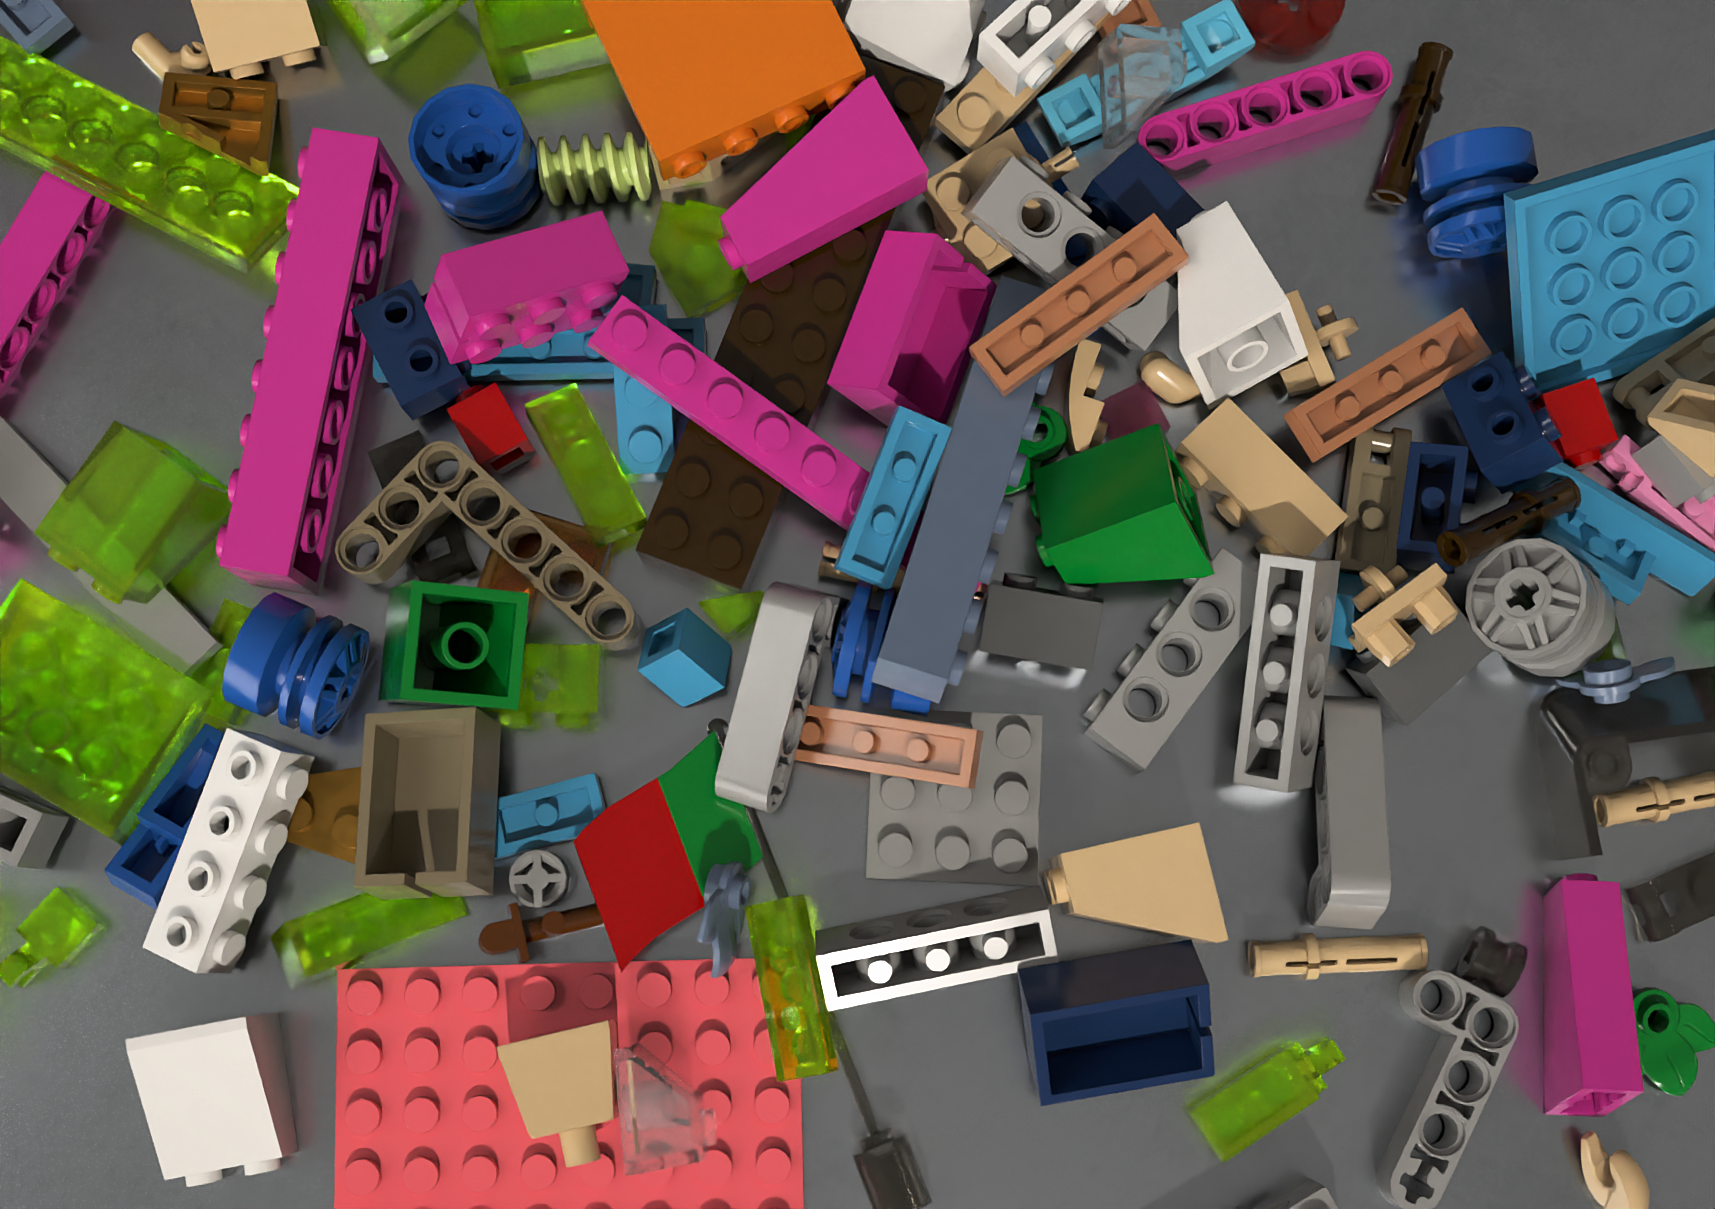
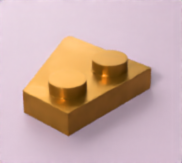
M165 72L159 106L160 127L260 176H269L278 102L277 83Z
M362 767L308 774V785L296 804L287 828L288 835L286 841L355 864Z

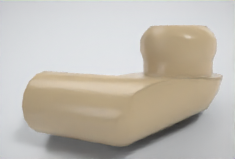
M146 32L140 35L132 46V51L162 81H164L165 72L208 76L212 69L206 47L199 42H191V48L186 44L182 46L181 51L171 52L151 32Z
M1152 351L1141 359L1139 369L1143 383L1168 403L1178 404L1202 397L1191 373L1185 372L1168 359L1163 352Z

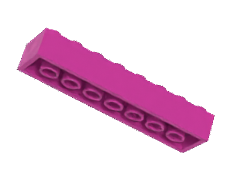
M312 127L309 146H303L298 157V175L301 179L297 199H291L287 209L286 225L290 232L286 252H280L276 260L275 281L279 285L275 305H270L264 316L263 332L267 343L263 359L256 361L252 372V389L256 394L252 413L246 414L241 424L240 443L244 450L240 469H234L230 476L228 498L232 502L228 524H223L218 532L216 553L220 558L219 566L253 586L318 596L369 347L350 309L380 294L403 177L379 137Z

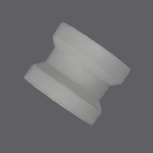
M533 850L525 852L516 859L510 869L509 885L511 892L519 902L526 906L545 909L558 905L567 897L571 890L573 878L571 869L563 858L549 851Z

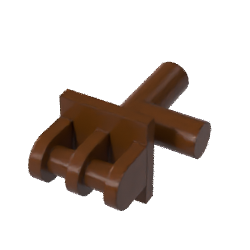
M518 902L509 904L506 908L509 919L488 924L483 928L478 938V944L480 949L488 955H497L516 950L518 964L530 960L527 943L603 925L596 903L560 912L550 911L543 916L521 920Z

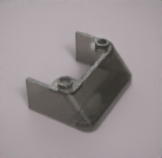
M1715 666L1675 671L1663 678L1644 682L1637 689L1630 691L1629 699L1613 704L1595 703L1593 696L1581 694L1580 689L1567 687L1548 691L1537 700L1533 709V723L1559 860L1603 855L1592 796L1617 792L1628 783L1632 774V759L1628 743L1715 732Z

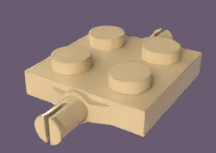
M1010 128L928 179L927 191L922 193L932 210L936 227L930 233L938 234L965 257L963 262L972 263L985 275L1011 261L1015 257L961 214L962 210L998 162L1010 156H1014L1017 160L1021 156H1026L1036 162L1048 173L1049 177L1045 183L1053 188L1052 182L1080 167L1069 146L1040 164L1038 160L1027 153L1014 129ZM1029 200L1022 209L1021 217L1024 225L1029 230L1035 232L1042 226L1045 215L1042 206L1038 202Z

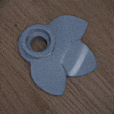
M1665 657L1632 667L1631 661L1626 659H1606L1589 663L1582 670L1567 676L1555 677V682L1563 687L1580 689L1581 694L1593 696L1595 703L1613 704L1629 699L1630 691L1637 689L1642 683L1670 675L1675 671L1676 663L1673 657Z
M731 860L727 865L714 864L705 885V911L697 941L705 944L712 942L713 966L710 977L719 978L724 975L732 966L737 955V945L744 925V908L747 905L751 892V878L745 875L744 866L738 861Z

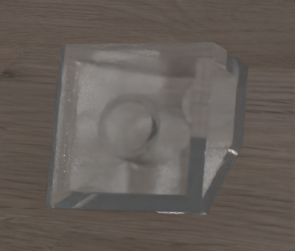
M639 1042L625 1044L614 1049L625 1176L704 1161L708 1156L707 1146L717 1145L714 1108L704 1109L703 1095Z

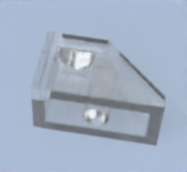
M1121 23L1098 44L1103 149L1113 150L1137 132L1184 83L1188 61L1185 51L1182 50L1181 29Z

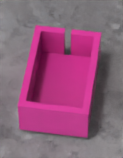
M601 210L441 254L433 277L435 282L431 283L424 306L450 365L469 360L471 364H479L495 358L505 348L522 344L523 348H533L549 341L555 333L572 328L575 333H582L599 326L605 319L609 307L618 296V292L630 270Z
M885 230L827 384L886 426L889 425L894 410L899 405L946 425L971 358L969 346L978 340L998 285L972 263L963 262L965 257L938 234Z

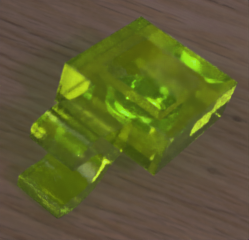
M56 886L15 930L27 943L15 950L0 963V979L10 988H13L16 984L20 988H25L48 961L55 968L65 969L105 925L65 888Z

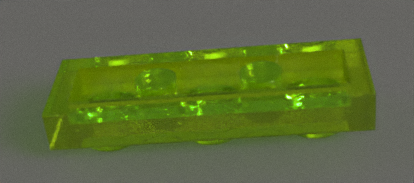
M573 383L525 403L526 415L595 548L598 549L643 529L647 523V517L577 385Z
M805 894L744 907L777 1081L782 1082L838 1071L839 1067L816 958V949Z

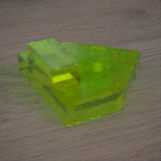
M688 199L685 206L662 200L648 252L686 318H693L706 311L708 306L732 292L736 294L743 290L748 278L741 267L732 271L717 240L724 237L720 216L728 209Z

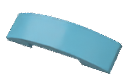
M1222 0L1181 22L1180 31L1089 79L1085 73L1038 97L1037 103L1063 148L1111 131L1168 103L1230 65L1252 49L1256 42L1232 0Z

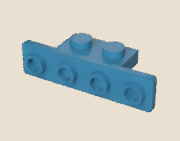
M1563 462L1513 488L1516 492L1525 489L1537 490L1560 477H1567L1575 482L1581 492L1580 506L1569 513H1564L1551 520L1549 526L1537 533L1534 538H1542L1563 546L1609 588L1610 594L1628 606L1641 594L1649 572L1689 596L1696 595L1715 577V553Z

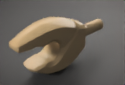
M1588 1131L1582 1135L1581 1164L1588 1189L1597 1202L1603 1206V1209H1649L1648 1182L1640 1166L1625 1150L1619 1149L1609 1156L1604 1150L1596 1132Z

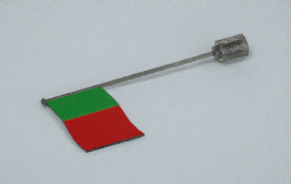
M715 718L707 725V734L709 735L674 767L606 808L573 841L620 971L622 973L631 960L656 937L705 907V885L714 864L727 865L731 860L738 861L743 864L746 873L762 858L869 1134L858 1140L862 1151L852 1155L870 1205L872 1209H921L930 1204L932 1199L906 1134L895 1137L891 1127L879 1130L833 1010L828 1011L820 975L755 808L716 796L715 778L726 739L724 728L728 727V723L721 718Z

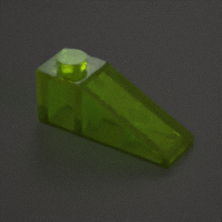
M364 892L284 922L270 938L290 989L294 990L463 918L467 915L460 896L442 897L432 892V898L382 900Z

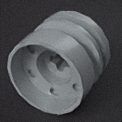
M1542 538L1516 539L1495 548L1476 566L1467 585L1465 610L1472 630L1489 648L1506 657L1507 660L1516 666L1538 676L1564 677L1582 670L1585 665L1594 662L1604 653L1615 630L1616 607L1609 588L1563 546ZM1531 595H1533L1532 598L1535 603V606L1529 609L1531 605L1528 598Z

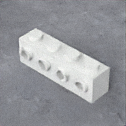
M1016 0L979 34L977 60L1015 98L1027 86L1034 90L1043 84L1055 70L1056 64L1054 61L1067 49L1075 53L1082 48L1095 33L1097 28L1094 24L1107 12L1112 16L1117 15L1131 0Z
M231 728L226 729L143 948L194 973H232L236 962L244 952L246 945L245 937L255 911L265 897L266 883L277 854L287 840V828L298 799L303 795L308 785V773L314 756L262 734Z

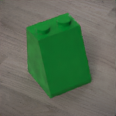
M1159 422L1033 470L1036 494L1030 495L1029 500L1034 517L1042 529V533L1035 536L1036 546L1045 566L1050 567L1054 565L1065 584L1078 585L1204 578L1215 574L1197 494Z
M411 580L389 589L378 701L429 706L518 710L529 593Z

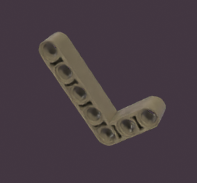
M448 441L432 442L421 449L341 533L336 542V558L342 568L364 583L378 584L391 578L453 513L599 646L613 651L625 649L634 643L639 634V617L629 601L462 449ZM450 460L459 463L458 473L454 479L443 484L435 482L434 475L439 465ZM489 497L500 499V509L495 517L486 521L475 519V508L480 501ZM406 502H418L419 513L415 520L406 525H397L395 516L399 507ZM529 534L541 536V549L535 556L527 559L516 557V545L522 537ZM367 543H378L380 550L375 562L366 567H358L356 556L359 549ZM570 571L582 573L584 583L578 593L569 597L557 594V582L563 574ZM612 608L623 610L626 614V622L622 630L612 635H605L598 631V619L603 612Z

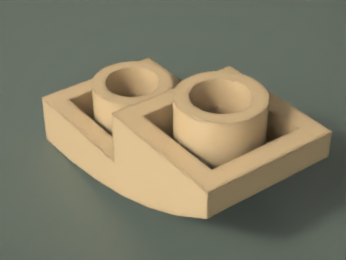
M1087 339L1078 343L1065 390L1064 421L1068 430L1066 442L1068 457L1102 444L1109 424L1099 420L1104 403L1084 396V393L1095 396L1106 366L1096 362L1101 344Z

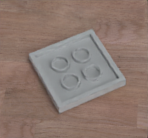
M873 707V714L976 729L984 731L975 789L870 772L865 879L1037 886L1043 715L929 710L928 716L924 717L891 708Z

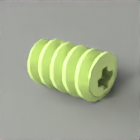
M626 132L622 147L616 148L610 133H604L600 149H594L588 134H582L578 150H572L567 136L560 135L557 150L551 152L545 137H538L537 161L540 185L543 194H545V191L547 192L554 206L563 205L567 189L575 204H584L589 188L597 203L606 202L610 187H612L619 202L628 200L632 186H634L641 201L649 200L653 188V166L646 138L643 147H638L632 132Z

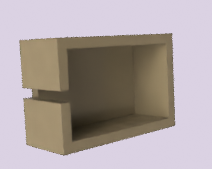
M477 707L365 714L354 888L382 900L432 898V892L442 897L493 895L501 724Z

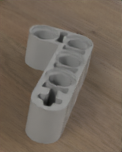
M779 581L773 582L767 588L760 605L716 773V796L771 814L778 809L790 779L824 647L834 648L843 609L849 602L848 598L798 584Z
M1324 695L1315 763L1319 866L1312 875L1309 884L1308 917L1311 926L1370 930L1386 911L1391 894V865L1381 708L1379 700L1376 698Z
M1417 970L1406 975L1400 983L1398 991L1399 1004L1403 1011L1412 1019L1439 1032L1441 1035L1376 1173V1184L1381 1196L1389 1203L1401 1209H1433L1441 1200L1512 1049L1519 1030L1518 1017L1513 1008L1501 999L1451 973L1441 970ZM1433 980L1441 989L1442 1001L1439 1007L1430 1013L1422 1005L1420 994L1423 986ZM1483 1008L1491 1013L1494 1020L1493 1031L1484 1040L1477 1036L1473 1025L1476 1014ZM1463 1061L1469 1069V1082L1463 1090L1455 1092L1449 1084V1071L1455 1063ZM1439 1114L1445 1124L1444 1136L1439 1142L1429 1145L1423 1134L1424 1123L1430 1116ZM1414 1149L1415 1151L1432 1156L1430 1164L1423 1162L1422 1159L1411 1156L1412 1150ZM1404 1173L1411 1175L1414 1180L1419 1182L1415 1192L1407 1190L1403 1185L1399 1184L1400 1178Z

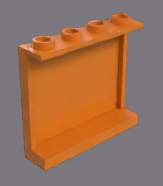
M579 0L582 11L591 29L594 28L657 160L663 181L675 176L678 179L691 177L702 171L708 161L726 153L729 156L743 154L752 149L758 143V139L773 132L789 133L797 130L809 120V116L827 108L832 111L866 77V69L832 0Z

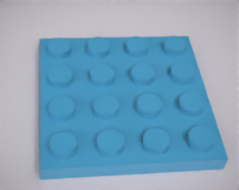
M1715 129L1503 193L1515 368L1525 364L1535 378L1541 394L1534 397V400L1544 393L1591 378H1595L1597 383L1630 373L1715 317Z

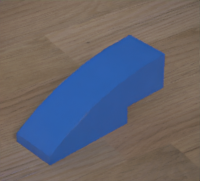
M207 723L204 724L136 814L140 823L104 869L112 885L156 910L225 734Z

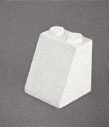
M832 0L858 54L944 85L945 92L952 88L956 89L964 80L970 65L969 59L965 58L970 43L981 32L987 16L986 11L982 10L986 0Z
M1227 201L1211 210L1198 213L1189 223L1176 229L1177 242L1189 255L1188 264L1177 271L1179 350L1205 404L1210 410L1223 403L1228 397L1232 398L1309 354L1287 296Z
M279 1013L245 1016L125 1039L127 1054L164 1180L185 1176L187 1187L223 1180L222 1169L244 1165L245 1176L280 1169L281 1157L298 1152Z

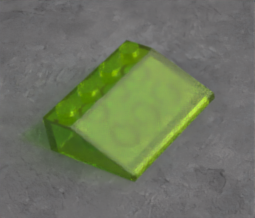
M21 578L0 606V774L122 846L140 823L136 814L192 742L215 693Z

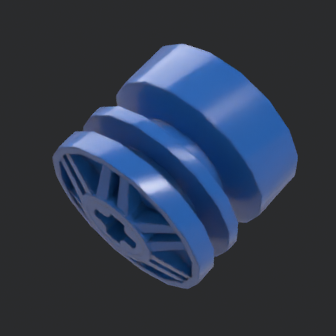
M470 83L448 87L429 98L413 118L408 136L411 161L446 214L463 226L482 230L508 226L524 216L539 198L541 185L537 148L511 101L491 87Z
M1520 127L1480 128L1449 136L1421 150L1415 158L1419 191L1423 200L1434 203L1423 214L1427 228L1431 229L1427 234L1428 247L1431 254L1443 258H1467L1507 251L1503 193L1532 185L1529 183L1539 174L1532 133Z
M859 579L855 593L842 611L831 658L834 680L832 695L847 698L853 674L865 677L860 702L869 704L878 684L871 682L895 607L896 589L891 587L885 591L880 610L871 609L869 605L873 584ZM891 688V709L924 717L928 716L930 700Z
M276 592L269 594L252 610L231 648L223 676L222 692L224 700L263 717H267L278 709L280 724L292 729L300 726L301 733L321 740L338 724L355 695L368 658L370 647L369 632L351 623L344 626L342 620L332 615L320 619L316 624V615L313 608Z

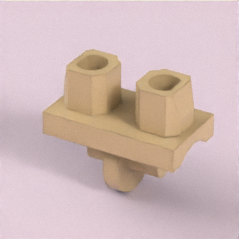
M1297 289L1286 294L1290 302L1309 355L1279 371L1290 396L1311 392L1318 388L1322 392L1334 385L1336 380L1322 347L1330 345L1336 361L1344 360L1352 355L1346 338L1359 329L1354 317L1338 320L1332 305L1329 304L1316 310L1322 328L1315 331Z
M1435 563L1396 591V587L1409 579L1401 566L1397 565L1385 575L1375 566H1368L1359 573L1365 590L1352 598V601L1360 612H1364L1375 603L1378 605L1352 624L1351 627L1354 634L1348 638V641L1358 653L1368 648L1388 667L1393 666L1413 650L1415 642L1399 625L1412 613L1431 635L1438 633L1455 620L1459 610L1450 595L1443 588L1448 575Z

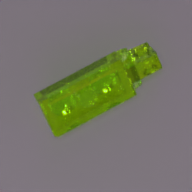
M1328 1037L1320 1040L1305 1051L1296 1041L1286 1048L1281 1047L1188 1109L1187 1112L1219 1161L1222 1163L1226 1162L1319 1100L1318 1094L1328 1087L1321 1076L1346 1060L1335 1041Z

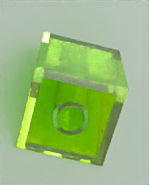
M114 420L36 528L34 534L51 546L47 554L57 563L74 572H78L81 568L92 576L94 581L90 586L101 596L121 605L124 599L148 604L218 535L221 526L228 524L232 502L229 501L228 487L165 440Z

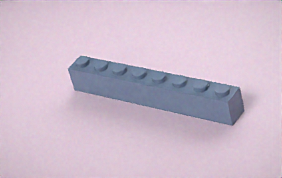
M1001 275L982 337L1043 294L1047 289ZM973 361L871 682L936 703L940 702L947 683L958 686L968 656V652L958 649L963 632L973 635L984 601L973 598L978 582L988 585L999 551L988 548L993 533L1003 536L1013 502L1003 500L1007 485L1015 488L1019 485L1028 455L1017 451L1021 438L1032 441L1041 409L1031 405L1035 393L1045 396L1055 367L1054 363L1049 364L1003 397L977 362Z

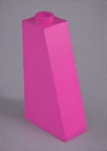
M874 75L863 80L720 216L724 235L723 238L717 240L720 250L732 271L741 267L750 283L927 191L929 169Z
M1576 873L1564 876L1543 897L1544 1108L1546 1115L1604 1117L1644 1092L1619 882L1598 881L1596 875L1589 873Z

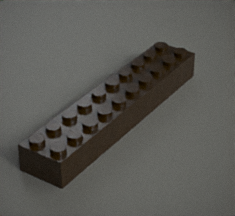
M858 54L866 69L865 79L874 75L922 159H924L937 127L935 126V118L943 110L945 86ZM829 108L816 113L808 133L831 112ZM906 202L752 283L747 279L714 361L814 432L831 390V386L827 384L828 378L885 230L895 231ZM689 419L635 550L643 563L745 602L790 490Z

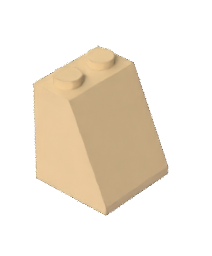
M191 0L214 73L230 71L231 77L235 80L263 74V62L282 58L285 67H290L317 60L314 49L327 46L316 0Z
M1199 822L1062 853L1050 858L1052 869L1043 871L1050 904H1060L1063 915L1182 940L1191 939L1192 942L1218 943L1229 940Z

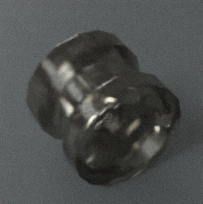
M1480 926L1474 931L1464 947L1457 967V976L1470 983L1480 981L1488 986L1491 994L1499 998H1505L1514 989L1521 977L1526 964L1528 949L1516 941L1505 943L1497 939L1495 931L1485 926Z

